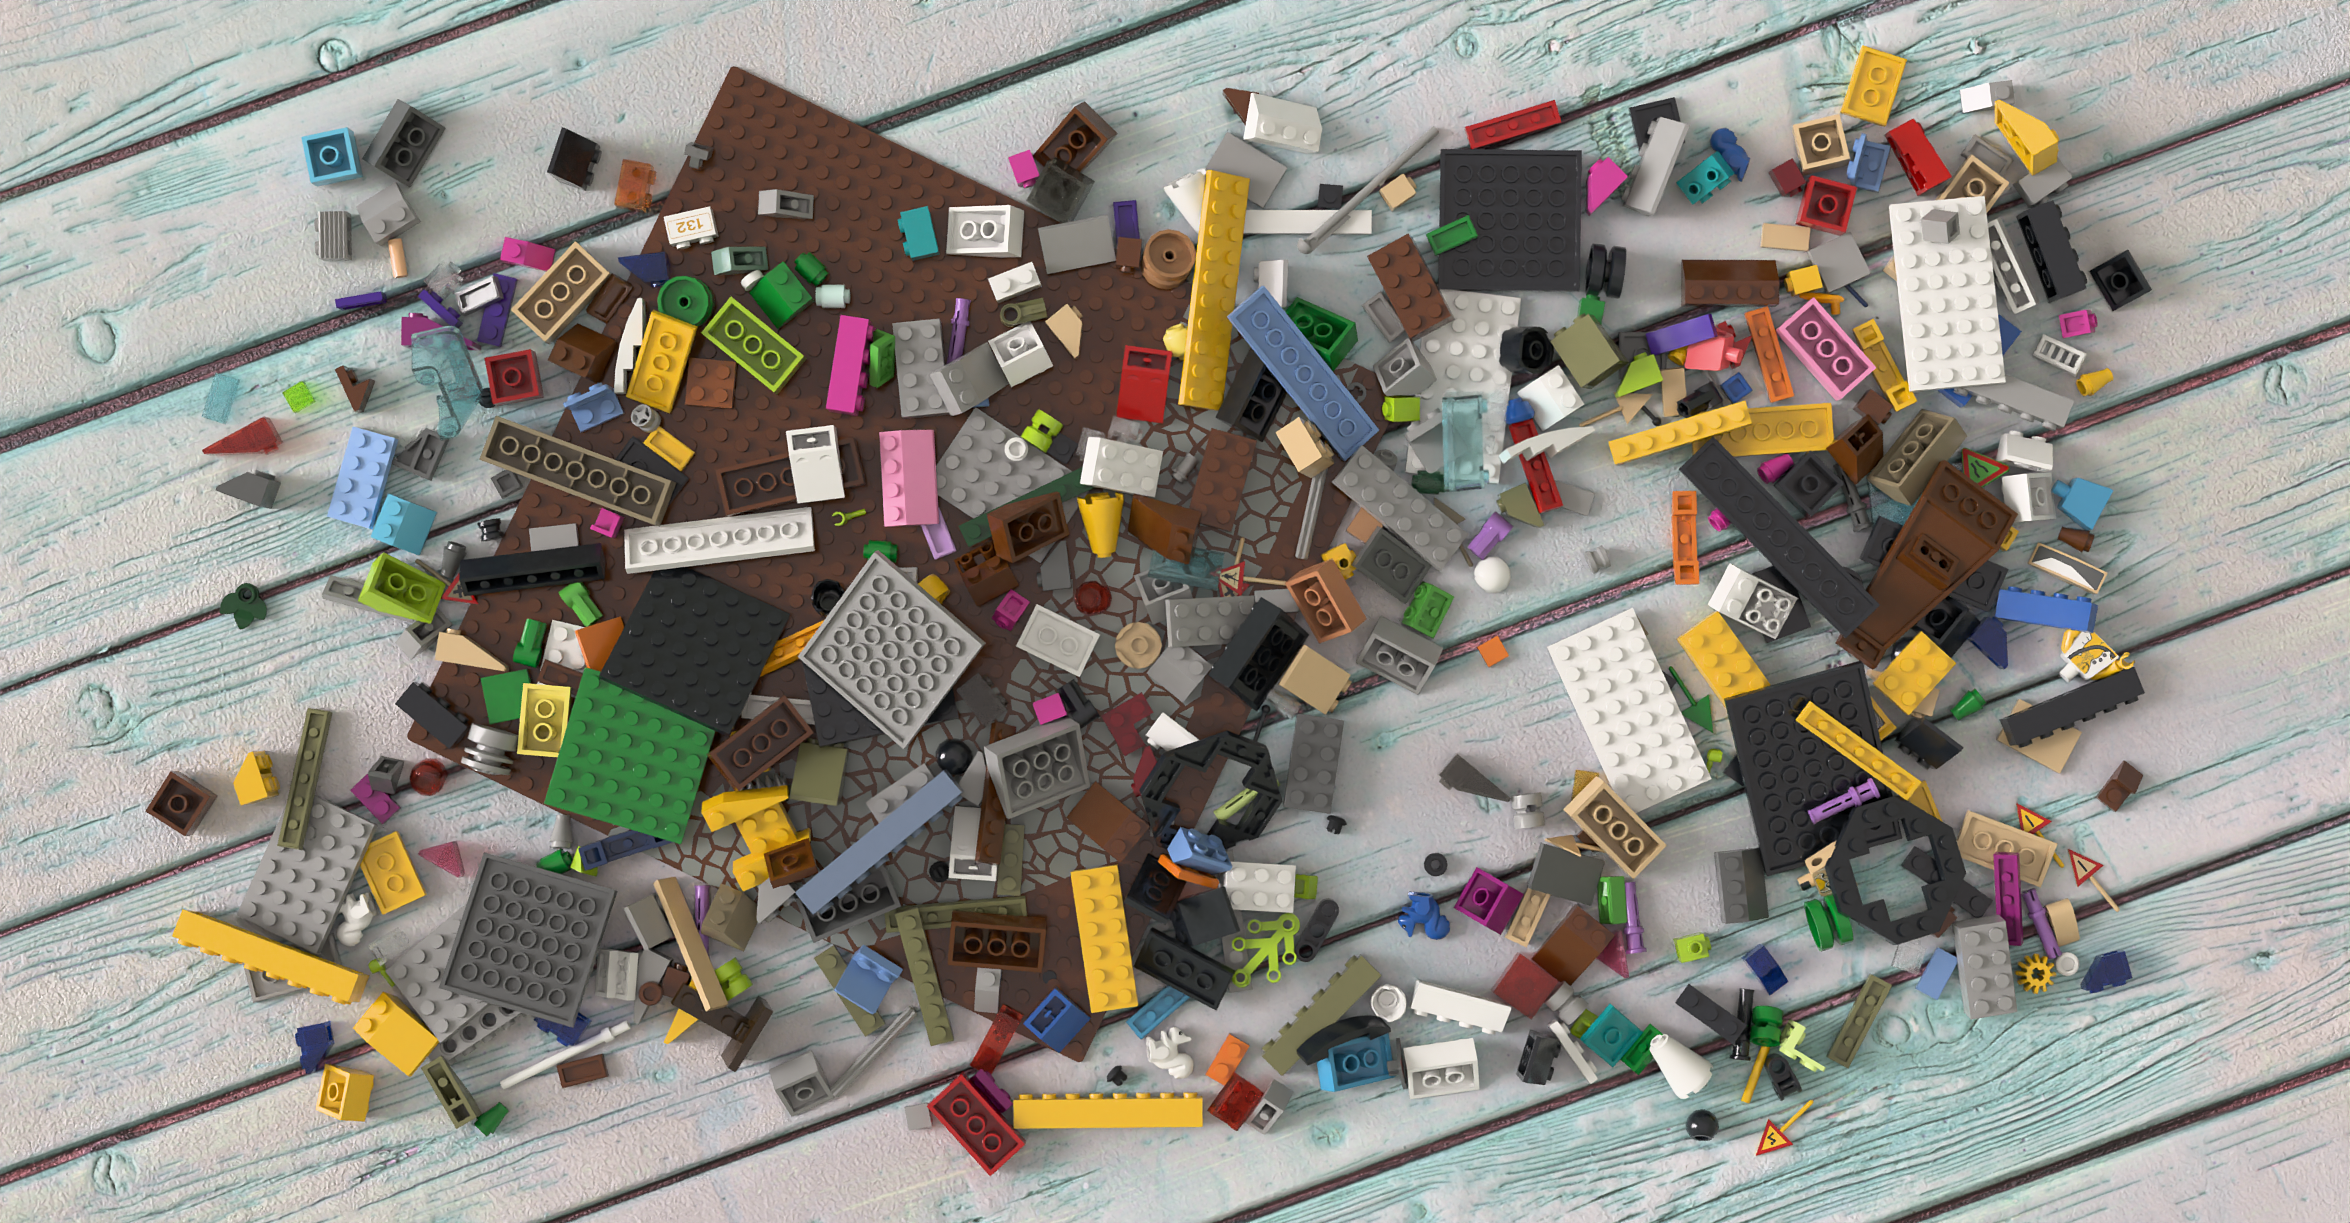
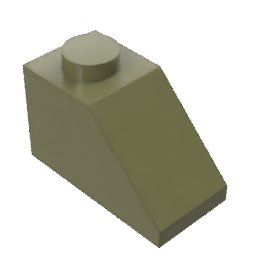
M1526 483L1498 494L1499 500H1496V503L1501 513L1505 512L1507 517L1536 528L1544 526Z

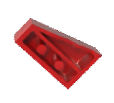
M1913 118L1887 132L1885 137L1917 196H1920L1944 183L1952 176L1932 144L1924 135L1925 132L1922 125Z

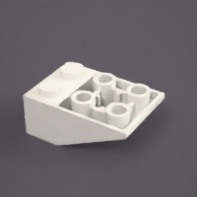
M830 425L786 431L797 503L845 498L836 427Z
M1730 563L1708 605L1718 612L1776 639L1798 598Z
M955 806L949 878L997 880L998 865L975 861L981 808Z

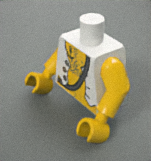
M2068 629L2064 632L2061 644L2063 652L2060 657L2067 665L2059 674L2067 682H2070L2077 674L2082 679H2103L2118 673L2123 668L2129 669L2135 663V660L2131 663L2125 662L2124 658L2130 655L2129 652L2124 653L2120 660H2116L2119 656L2095 632L2088 633Z

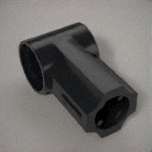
M1713 381L1694 390V393L1677 401V411L1680 416L1689 418L1703 410L1707 411L1723 402V399Z
M1074 679L1057 689L1070 709L1069 713L1072 718L1079 723L1080 729L1100 717L1091 701L1087 700Z

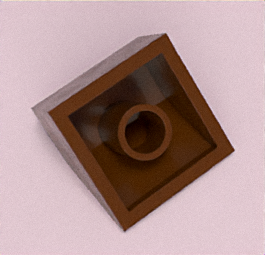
M577 323L557 339L548 361L598 384L618 341Z

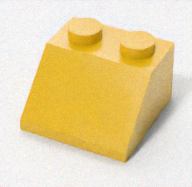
M325 1064L316 1110L339 1120L365 1122L366 1114L369 1110L370 1094L374 1085V1075L362 1070Z

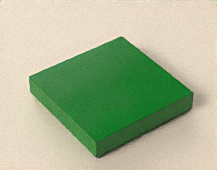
M523 669L481 678L489 723L495 724L519 719L523 683L531 684L529 670Z

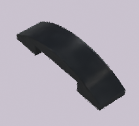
M1372 1015L1343 1019L1321 1029L1308 1038L1296 1050L1297 1055L1308 1066L1328 1058V1049L1362 1035H1366L1372 1040L1390 1033L1391 1028L1380 1017Z

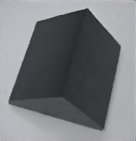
M2129 250L2117 254L2089 271L2112 311L2152 290Z

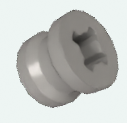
M642 404L632 411L631 421L644 432L650 433L659 427L661 417L655 410Z
M1602 545L1593 552L1587 551L1584 553L1587 564L1593 574L1597 573L1602 567L1608 568L1611 566Z

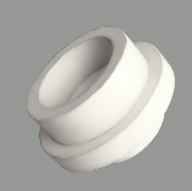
M1011 438L1005 445V454L1013 461L1023 460L1028 454V445L1021 438Z

